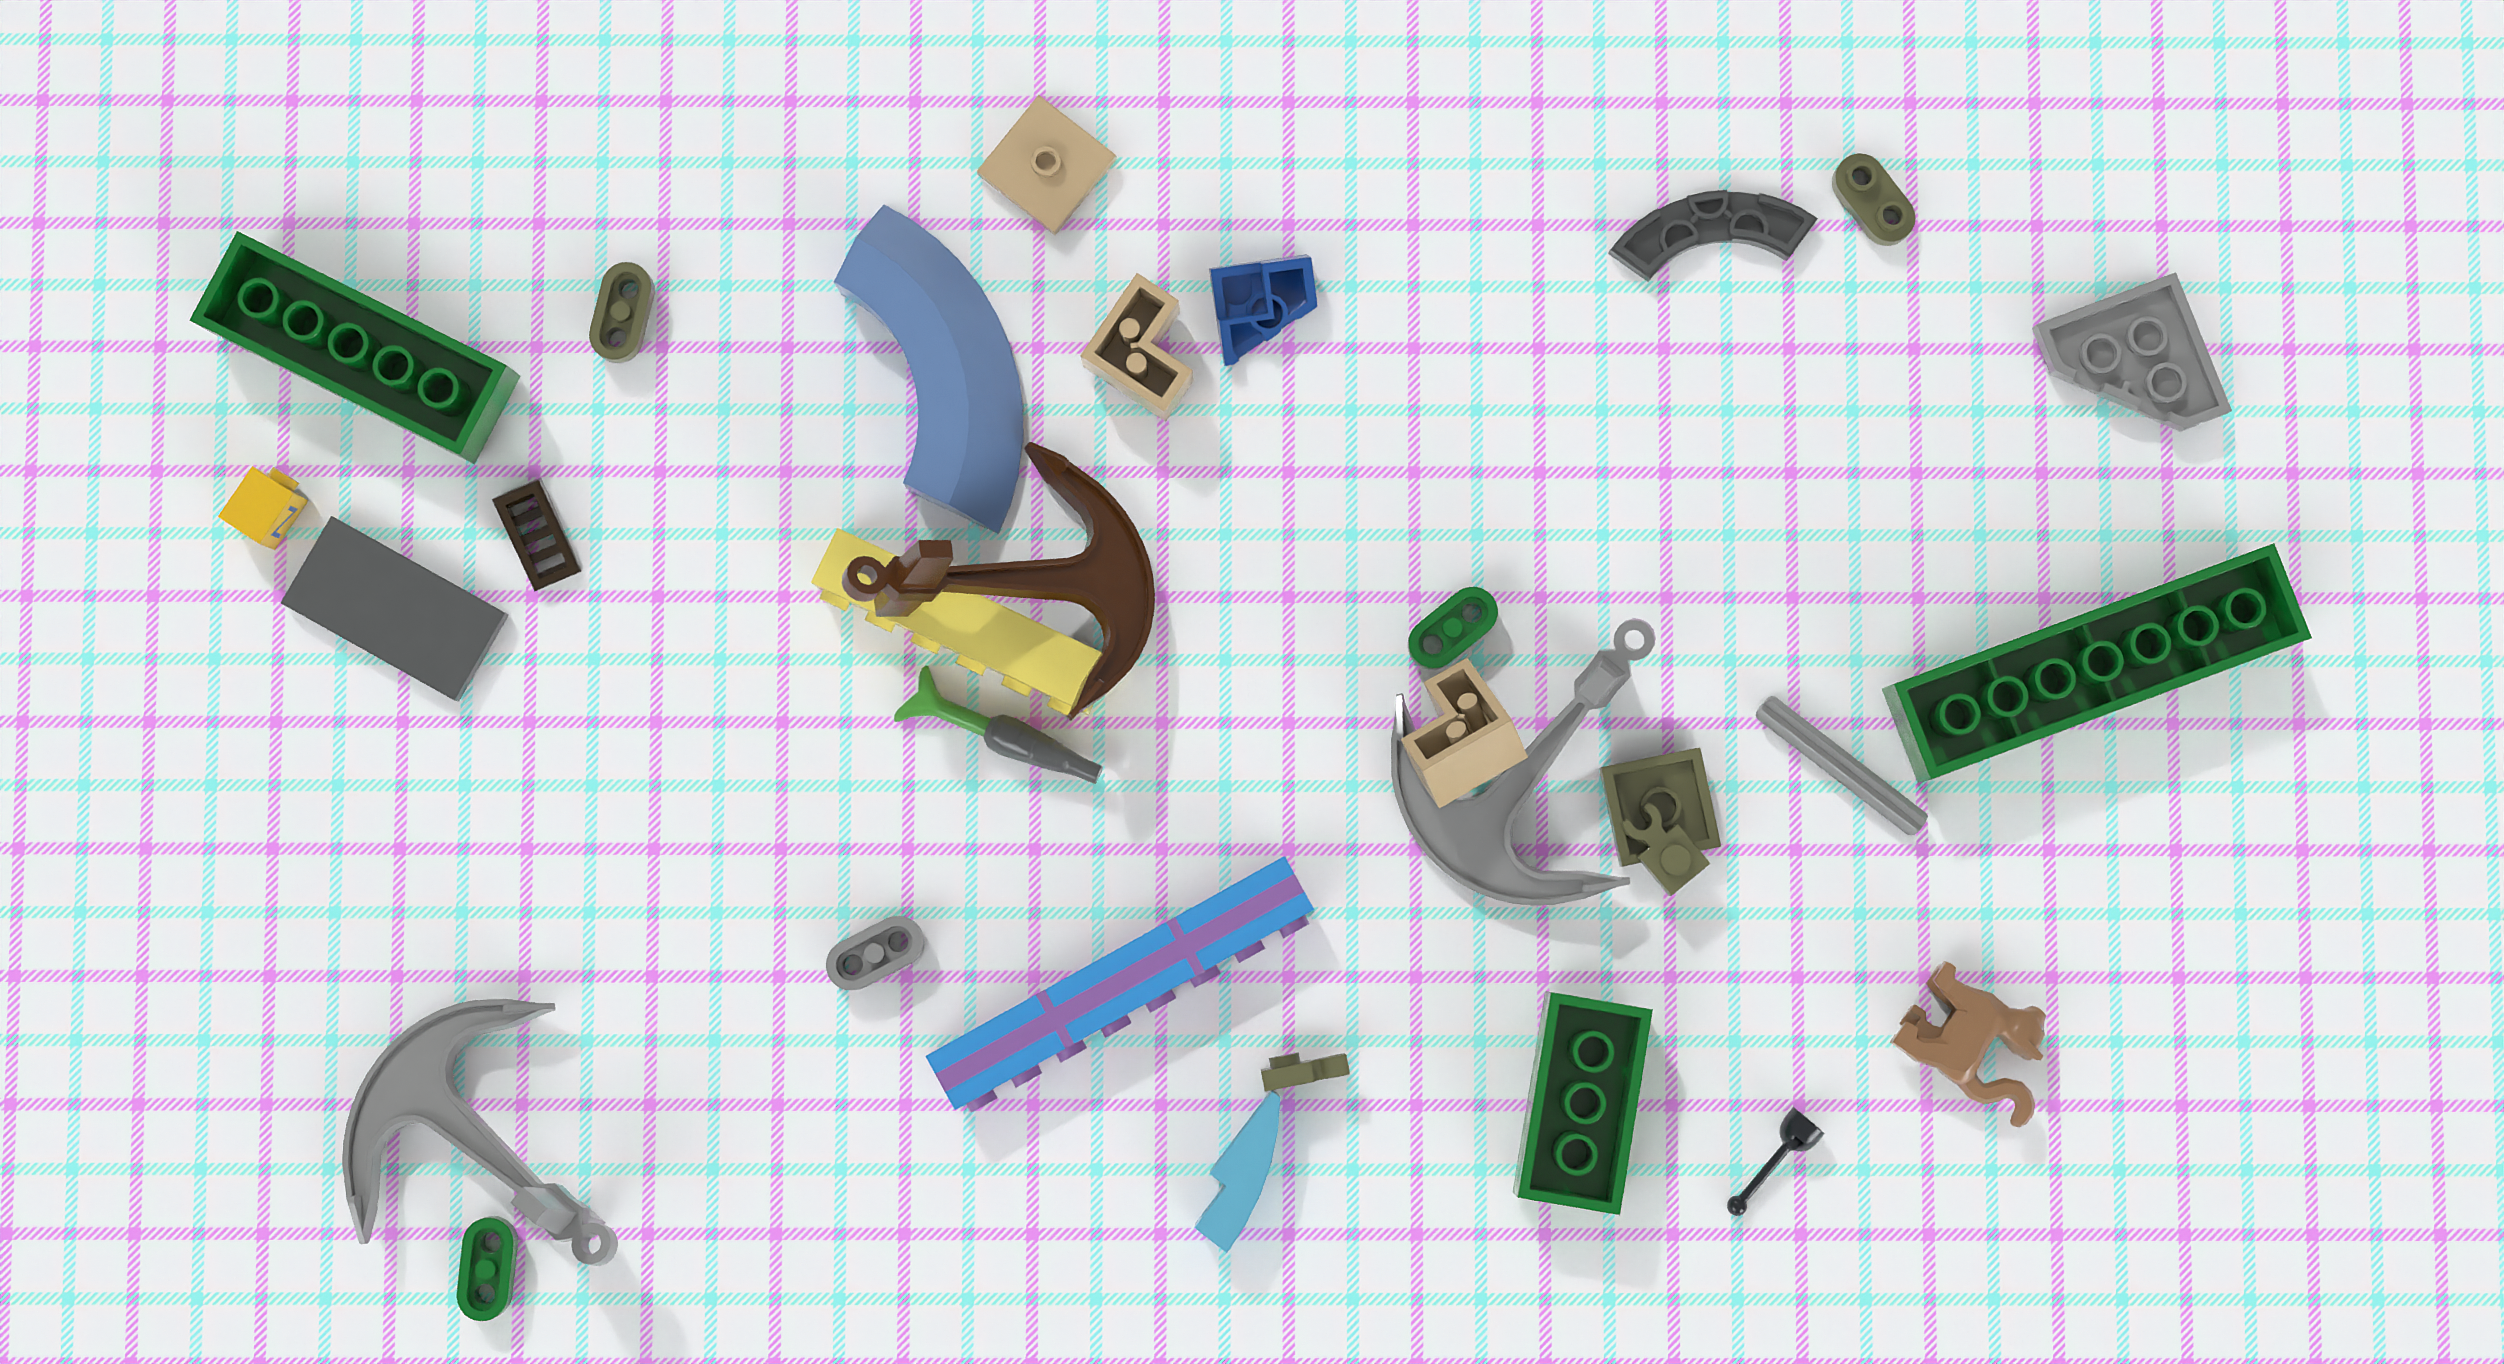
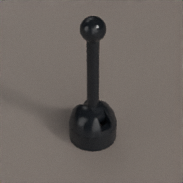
M1793 1107L1783 1118L1780 1125L1779 1135L1782 1145L1739 1196H1732L1728 1200L1727 1209L1729 1213L1734 1216L1743 1215L1747 1210V1201L1790 1151H1808L1819 1142L1825 1133Z

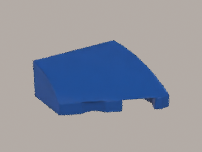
M1307 254L1209 268L1224 366L1234 365L1240 361L1239 358L1264 341H1269L1279 334L1285 326L1296 319H1301L1318 307L1312 258Z

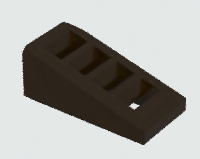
M541 477L492 499L534 592L582 571ZM534 497L539 504L538 507L514 516L511 507ZM542 516L545 517L547 525L524 535L522 534L520 525ZM553 534L556 541L555 544L532 554L530 553L528 544ZM556 554H562L565 562L538 572L535 563Z

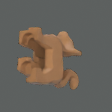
M1943 961L1942 964L1936 967L1925 984L1935 996L1951 1009L1948 1017L1941 1027L1934 1026L1927 1021L1925 1010L1915 1004L1911 1005L1899 1022L1902 1027L1892 1037L1890 1043L1915 1062L1936 1068L1939 1073L1956 1084L1968 1098L1974 1101L1989 1104L2006 1098L2014 1101L2015 1108L2011 1115L2010 1123L2014 1127H2022L2029 1122L2034 1114L2035 1101L2031 1090L2022 1081L2009 1078H2001L1983 1083L1977 1076V1070L1995 1037H1999L2013 1054H2017L2025 1060L2030 1061L2033 1058L2041 1061L2044 1055L2038 1049L2045 1036L2044 1023L2046 1014L2040 1008L2033 1005L2024 1009L2009 1008L1994 994L1970 987L1956 980V967L1947 961Z

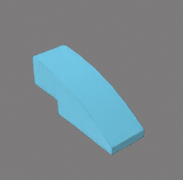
M1274 1090L1267 1094L1210 1169L1209 1174L1224 1186L1195 1222L1194 1228L1226 1253H1228L1245 1227L1261 1195L1272 1163L1280 1111V1095Z

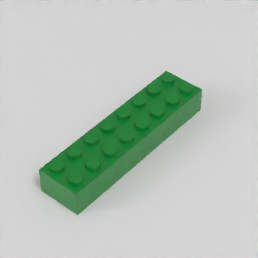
M2275 543L1889 685L1882 688V692L1916 780L1919 783L1935 779L2312 639V636Z

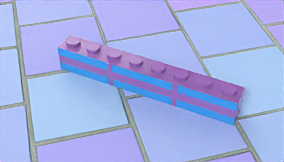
M1283 856L925 1057L954 1110L966 1104L972 1113L998 1098L993 1089L1011 1079L1015 1088L1042 1074L1038 1065L1042 1061L1056 1054L1061 1063L1087 1049L1083 1041L1085 1037L1101 1029L1106 1038L1130 1025L1132 1022L1127 1015L1128 1013L1143 1005H1146L1151 1013L1176 999V996L1172 989L1190 979L1192 985L1196 988L1221 974L1216 964L1230 956L1235 955L1238 963H1241L1266 949L1261 939L1279 930L1282 937L1285 938L1309 925L1306 914L1315 909L1286 857Z

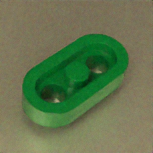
M1466 587L1456 592L1412 629L1407 642L1411 659L1418 666L1428 670H1437L1447 666L1492 629L1498 617V607L1494 597L1480 587ZM1474 605L1480 610L1481 616L1477 622L1470 623L1463 618L1462 610L1465 606ZM1435 636L1441 641L1442 648L1439 653L1430 654L1425 651L1423 641L1426 637Z
M488 1216L479 1219L467 1228L463 1236L456 1298L462 1313L475 1321H488L496 1318L506 1311L512 1300L518 1235L514 1226L502 1217ZM489 1232L497 1234L500 1238L501 1243L497 1251L490 1250L485 1244V1238ZM483 1284L493 1287L495 1297L492 1302H486L480 1297L479 1290Z

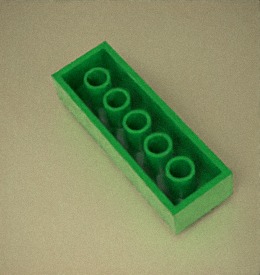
M239 231L234 235L189 320L208 332L474 465L521 377L506 364Z

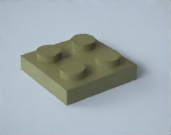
M1700 747L1599 768L1619 867L1641 863L1637 856L1648 848L1643 841L1629 838L1621 827V823L1628 819L1636 829L1645 830L1649 826L1650 820L1641 806L1647 802L1653 804L1659 810L1662 817L1661 827L1665 832L1674 825L1679 824L1700 851L1721 847Z

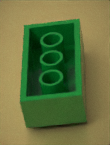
M1545 991L1512 1191L1517 1198L1620 1215L1653 1009Z

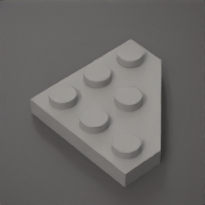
M2176 272L2038 323L2032 327L2051 375L2179 432L2232 412Z

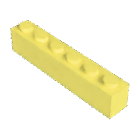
M836 529L811 581L813 585L822 590L819 597L820 600L843 611H847L851 603L868 611L864 619L865 621L892 633L895 625L913 633L910 639L911 643L934 654H938L942 646L959 654L955 662L956 664L983 676L986 668L1004 676L1001 683L1002 686L1025 697H1029L1033 689L1050 697L1047 707L1065 716L1068 715L1082 681L1102 652L977 594L941 592L932 602H923L908 617H876L874 599L861 602L849 597L841 583L842 574L850 562L857 557H873L886 567L892 558L897 555L844 530ZM857 574L858 579L862 583L871 584V580L867 575ZM1093 705L1086 708L1081 713H1084L1089 716Z

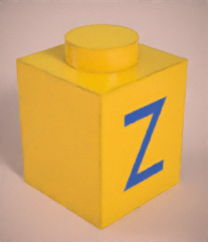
M252 466L218 517L258 544L276 550L309 500L295 492L300 483L279 469L272 467L270 472L266 473Z

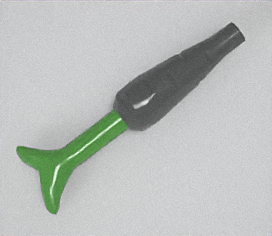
M924 666L918 676V692L908 699L894 714L895 722H900L910 717H939L942 720L982 736L987 747L999 755L1043 769L1076 776L1093 784L1097 783L1103 769L1102 765L1080 756L1056 739L1017 718L1005 714L989 718L944 699L935 686L929 666Z

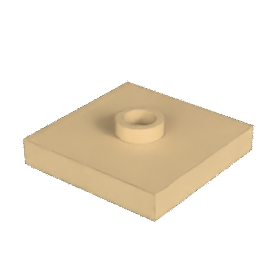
M1038 95L978 168L977 174L1048 231L1056 235L1115 163L1117 156Z

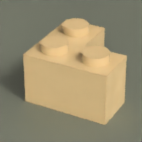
M1136 273L1080 355L1084 368L1165 422L1194 381L1192 369L1157 347L1180 314L1179 300L1139 273Z
M1468 658L1423 682L1438 718L1405 736L1401 741L1418 778L1439 809L1528 758L1513 720Z

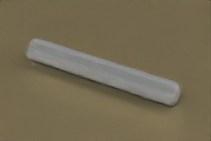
M1768 697L1759 707L1755 716L1760 722L1904 833L1911 836L1915 835L1924 826L1928 818L1926 812L1777 697Z

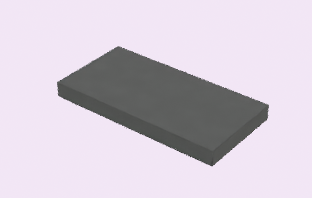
M333 516L329 518L280 602L284 606L457 702L460 701L509 616L506 612Z

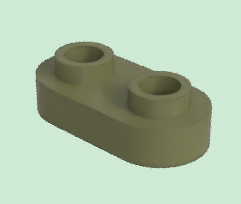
M1857 153L1846 157L1835 169L1832 176L1833 191L1871 241L1882 246H1892L1900 243L1909 235L1915 225V210L1878 160L1870 155ZM1857 170L1863 171L1868 177V184H1857L1853 180V172ZM1893 210L1896 212L1899 218L1898 224H1888L1883 218V211Z
M632 262L615 264L607 270L601 282L590 326L589 340L594 351L611 363H624L633 359L639 353L643 344L655 295V286L650 275L638 264ZM629 283L638 285V292L634 297L629 299L623 298L622 290L625 285ZM617 331H624L626 333L625 342L618 347L611 346L610 338L612 334Z

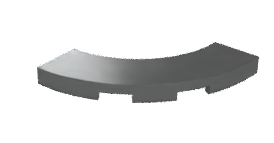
M1727 190L1707 191L1688 195L1684 199L1653 210L1629 228L1613 245L1608 254L1647 282L1675 257L1691 249L1715 243L1751 245L1771 252L1787 261L1818 218L1799 206L1767 194L1759 193L1757 195L1745 192H1727Z

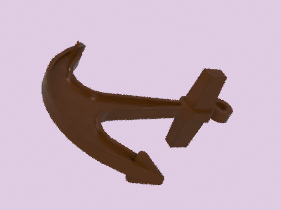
M1029 442L1024 447L1025 452L1043 480L1050 484L1080 515L1086 527L1087 542L1081 554L1069 558L950 566L954 559L951 540H918L902 556H894L886 567L873 557L861 556L855 558L842 574L841 583L848 596L856 601L867 602L874 599L876 617H908L923 602H932L941 592L1069 601L1083 606L1095 616L1100 624L1104 642L1102 653L1082 681L1071 710L1066 716L1072 721L1077 714L1102 699L1132 669L1139 659L1147 643L1155 610L1154 578L1144 543L1134 523L1113 495L1098 481L1069 462L1064 455ZM857 574L867 575L871 580V584L862 583L858 579Z

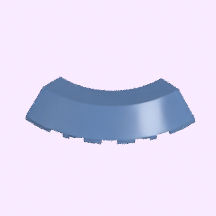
M883 204L856 236L834 280V284L841 295L856 302L870 312L889 330L901 346L910 366L918 403V429L911 464L903 484L909 492L999 534L1014 496L1019 477L1022 443L1024 442L1022 394L1010 343L990 301L962 262L936 237L916 222Z

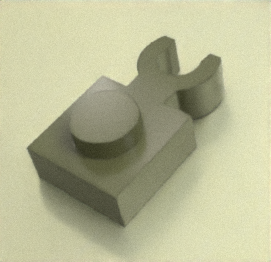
M1647 802L1641 806L1650 820L1649 826L1645 830L1636 829L1628 819L1621 823V827L1629 838L1643 841L1648 847L1637 858L1667 895L1672 896L1711 863L1679 824L1674 825L1665 832L1661 827L1662 817L1659 810L1653 804Z
M1299 1052L1269 1058L1270 1067L1260 1069L1265 1092L1350 1074L1345 1053L1300 1061Z

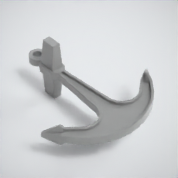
M1632 618L1619 625L1614 634L1613 643L1615 648L1600 649L1588 667L1575 679V698L1525 749L1528 758L1505 770L1486 791L1478 796L1463 800L1455 799L1440 809L1418 778L1402 744L1401 739L1416 731L1407 709L1404 694H1396V711L1391 737V777L1395 797L1403 819L1414 839L1426 855L1447 875L1469 889L1487 897L1512 904L1530 906L1555 905L1586 899L1610 889L1630 884V877H1617L1589 871H1542L1529 866L1518 856L1512 843V826L1516 815L1589 710L1607 707L1617 691L1632 676L1630 660L1644 659L1651 653L1655 646L1656 635L1648 622ZM1632 630L1641 632L1644 637L1643 646L1637 649L1629 647L1626 644L1625 635Z
M486 999L454 1004L440 1009L413 1024L392 1041L381 1053L357 1091L346 1123L343 1141L342 1167L346 1199L359 1244H368L370 1242L378 1210L381 1155L387 1141L397 1130L409 1124L422 1123L429 1126L516 1191L517 1195L510 1203L535 1225L544 1228L555 1241H572V1252L578 1261L591 1266H602L614 1258L618 1248V1239L613 1229L604 1225L606 1222L582 1201L577 1200L563 1185L556 1183L544 1184L460 1096L454 1084L453 1069L455 1061L466 1043L479 1035L517 1027L544 1014L556 1010L555 1003H535L513 999ZM598 1235L601 1245L599 1250L592 1254L589 1250V1242Z

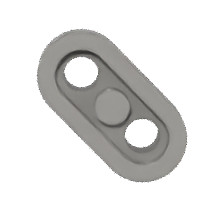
M903 916L888 917L836 944L830 950L826 959L828 977L841 989L850 991L863 989L915 962L920 957L924 948L923 932L920 926L910 918ZM896 932H903L908 938L907 947L900 952L895 951L890 944L891 937ZM852 955L860 957L863 963L862 970L856 975L848 973L845 968L847 958Z

